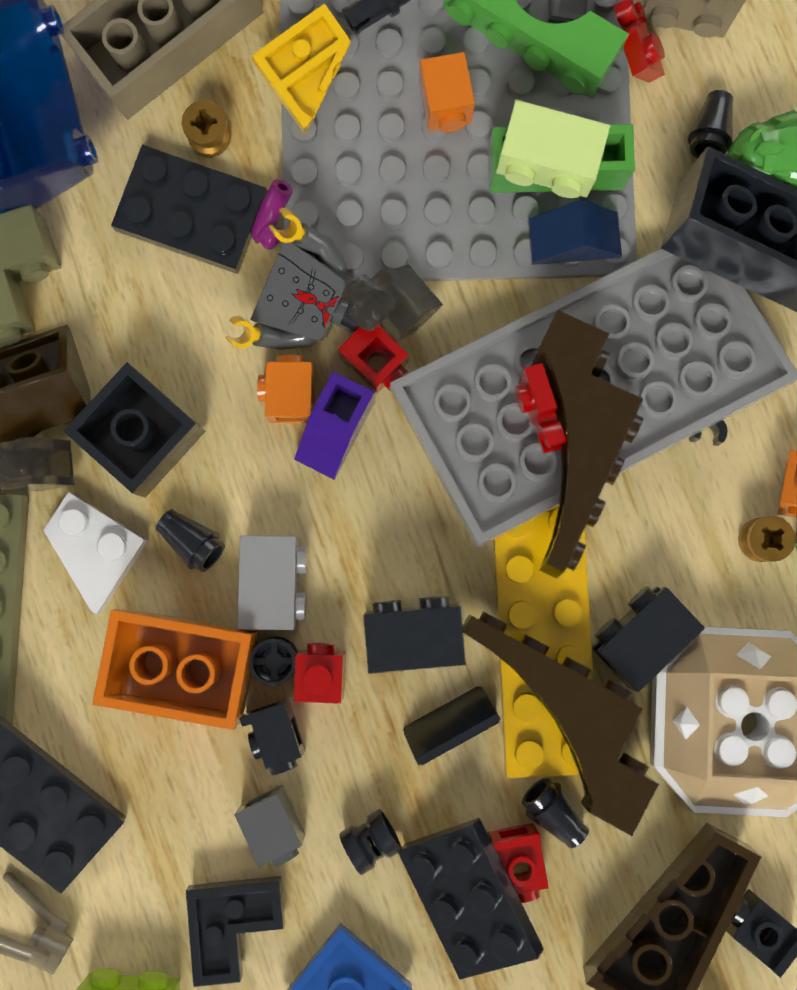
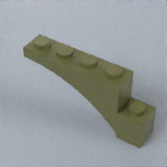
M31 204L0 214V346L17 343L22 339L21 335L35 331L20 281H40L48 277L49 272L61 268L47 221Z

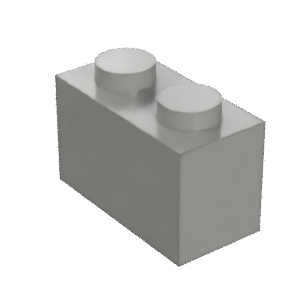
M240 535L237 629L295 630L298 628V620L306 619L307 595L306 592H299V574H307L308 549L307 546H300L299 537Z

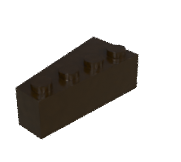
M706 823L584 964L586 984L595 990H698L761 856L750 845Z

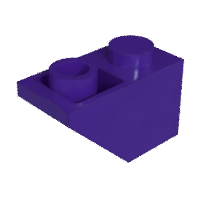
M332 372L310 414L294 460L335 481L375 403V393Z

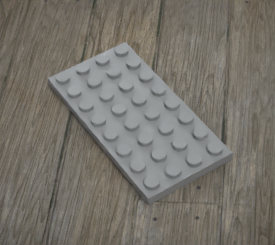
M659 249L391 382L390 390L476 547L478 548L559 505L561 484L560 450L543 454L538 441L535 425L532 426L528 412L521 413L515 397V386L519 385L518 382L523 369L532 365L557 309L610 333L603 347V350L610 352V355L599 379L643 398L637 415L644 418L643 423L633 442L624 441L618 454L619 457L625 459L620 471L622 473L797 381V370L746 289L663 249Z

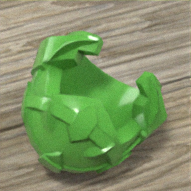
M792 110L774 116L768 121L749 125L738 133L737 138L729 147L727 156L797 189V112Z

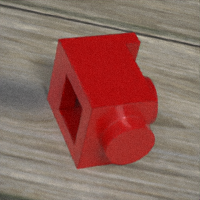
M370 317L338 348L340 359L351 367L377 394L384 386L391 391L390 383L409 373L404 368L409 362V354ZM374 356H381L385 359L386 363L383 368L376 370L369 366V360Z
M534 823L489 831L490 840L521 903L537 900L540 897L539 890L549 889L540 834ZM519 862H526L530 865V869L527 872L513 873L514 866Z

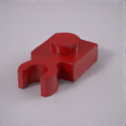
M623 0L614 5L615 15L621 28L629 34L624 45V51L632 76L648 83L664 76L665 72L661 60L665 58L664 48L659 37L647 30L646 16L640 2L634 4L633 0Z
M543 363L526 367L521 374L518 382L519 385L515 386V397L522 414L528 412L532 426L535 425L543 454L562 449L561 444L566 443V438L555 413L557 405Z

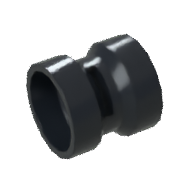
M279 636L268 638L253 649L249 660L250 671L255 679L264 685L276 686L283 684L295 674V656L299 650L287 638Z
M381 809L368 815L366 822L359 827L351 825L339 833L343 848L360 875L372 870L375 867L376 861L384 856L392 858L403 851L394 828Z

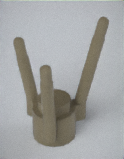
M6 872L3 875V879L49 926L46 930L37 926L27 944L0 934V954L29 963L53 975L73 941V938L64 934L69 923L56 917L11 872Z

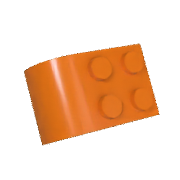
M113 609L110 611L92 705L234 730L241 724L239 718L244 714L251 677L249 660L257 644L259 632L161 614Z

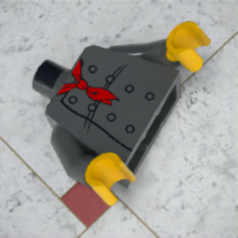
M281 208L279 212L287 219H290V224L285 230H277L274 226L269 225L271 232L283 244L250 320L256 322V324L252 326L251 323L240 316H233L229 319L234 325L244 326V332L240 337L232 338L225 336L227 341L237 348H246L251 344L277 350L311 347L317 340L322 341L328 337L333 324L354 333L362 325L368 311L345 299L353 280L347 276V264L333 241L305 223L301 224L300 220L289 209Z

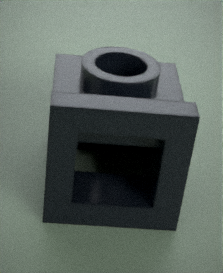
M289 698L248 711L239 718L242 727L251 724L253 731L248 733V740L252 754L256 760L262 758L265 769H270L271 775L280 774L298 766L296 759L302 758L306 749Z
M748 889L743 895L726 931L733 939L781 978L797 957V928Z

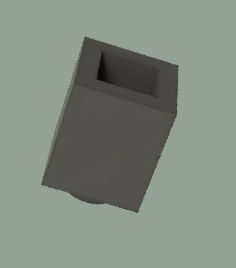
M283 785L240 805L234 815L258 867L272 861L274 867L279 866L299 854L297 848L302 846L305 833Z

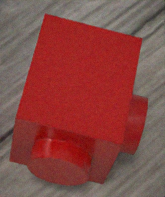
M307 643V651L300 650L296 653L294 702L341 704L344 698L346 652H336L335 644Z

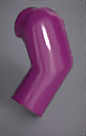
M276 179L272 181L260 204L251 228L254 242L256 244L261 243L267 250L274 249L280 243L271 232L269 225L275 227L281 216L279 210L286 207L293 194L292 187L283 180Z

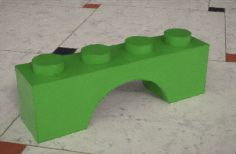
M444 0L443 9L448 12L455 22L464 26H472L485 34L493 45L503 49H510L523 57L524 61L531 68L550 73L561 80L562 84L569 91L576 94H584L593 99L619 58L629 35L592 11L587 12L576 20L555 24L543 22L530 16L521 8L516 0Z

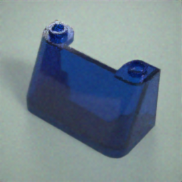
M0 0V214L30 204L35 209L40 208L93 175V164L98 163L96 148L91 138L85 135L60 42L59 35L64 34L62 20L55 6H47L43 0Z

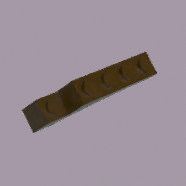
M558 309L531 365L543 363L557 405L555 413L566 438V443L561 444L562 449H560L561 484L558 511L552 537L539 569L556 579L566 571V568L572 571L576 569L586 548V544L579 542L586 525L592 528L596 525L606 503L599 499L605 483L614 484L625 462V459L618 456L624 441L633 442L644 420L643 417L637 415L643 398L599 379L610 355V352L603 350L610 333Z
M484 611L479 619L468 615L462 626L463 633L491 650L509 665L535 692L554 719L570 749L582 782L585 795L581 804L590 814L633 836L659 785L646 774L649 766L624 752L620 760L617 759L643 709L630 702L633 692L609 679L604 687L587 679L591 669L567 656L562 664L546 656L550 647L524 634L520 642L504 633L508 624Z

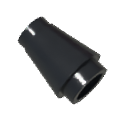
M714 90L707 95L706 101L690 131L688 144L690 145L691 154L697 159L707 147L726 154L733 143V96L727 91Z
M174 509L167 511L156 525V531L162 535L189 569L197 568L200 572L207 571L218 561L224 551L225 544L219 540L220 535L218 532L179 514Z
M543 778L527 790L523 796L522 805L526 808V816L565 843L568 848H575L586 839L589 828L584 824V821L560 783H553L549 778Z

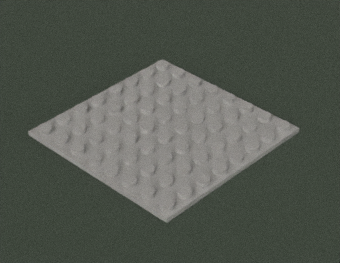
M280 0V35L325 3L351 40L350 49L309 130L303 133L282 104L283 181L287 182L293 189V194L285 208L289 209L300 220L301 224L305 223L333 241L347 264V276L353 280L352 283L604 277L637 261L633 174L623 190L590 191L587 198L582 196L565 198L554 192L489 193L488 148L493 127L509 126L516 100L609 125L631 124L629 69L624 47L611 71L593 99L584 94H576L569 91L562 84L561 80L550 73L531 68L524 61L523 57L510 49H503L493 45L485 34L472 26H464L455 22L448 12L443 9L444 0H411L400 7L399 14L393 18L388 15L361 31V34L357 36L354 35L348 26L342 9L358 0ZM516 0L521 8L530 16L547 22L551 0ZM596 0L594 13L622 29L616 18L614 5L623 0ZM465 52L475 101L472 124H466L464 128L450 133L441 132L440 129L428 131L419 85L420 60ZM581 199L618 212L622 250L621 258L532 265L528 230L529 218ZM284 217L285 230L290 224V219Z

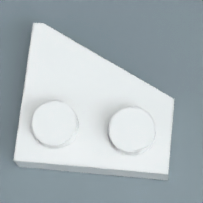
M70 492L67 493L43 530L89 609L95 614H102L148 542L141 535Z

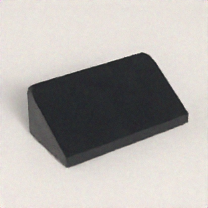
M477 686L406 725L403 731L417 764L422 766L500 723L499 720L501 719L481 686Z

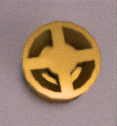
M203 100L194 102L186 108L182 115L181 125L191 148L197 154L210 158L225 152L231 143V131L223 110L217 104ZM204 123L205 127L200 130L199 128Z
M768 516L755 518L745 523L740 530L738 542L742 553L750 560L774 562L781 561L791 554L794 550L796 538L795 531L790 523L780 517ZM775 534L773 542L775 546L773 547L771 545V537Z

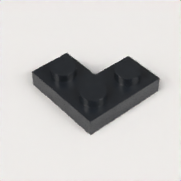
M281 876L188 886L186 889L193 987L241 982L243 966L240 933L284 929L285 913Z

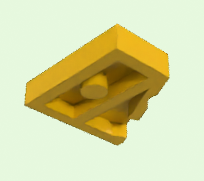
M325 3L252 55V62L303 133L309 130L351 45V40Z

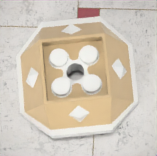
M704 626L705 629L652 679L650 764L694 813L788 817L797 810V637L791 631ZM753 712L757 720L756 727L753 732L744 735L741 730V722L747 714Z

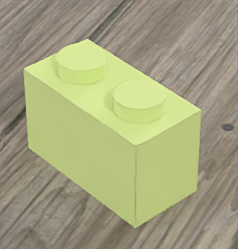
M516 100L496 173L504 175L509 182L517 185L530 186L534 183L551 188L555 194L561 197L577 198L582 196L587 198L596 181L610 125Z

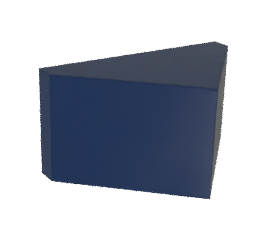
M581 199L528 220L532 265L616 259L622 256L617 211Z

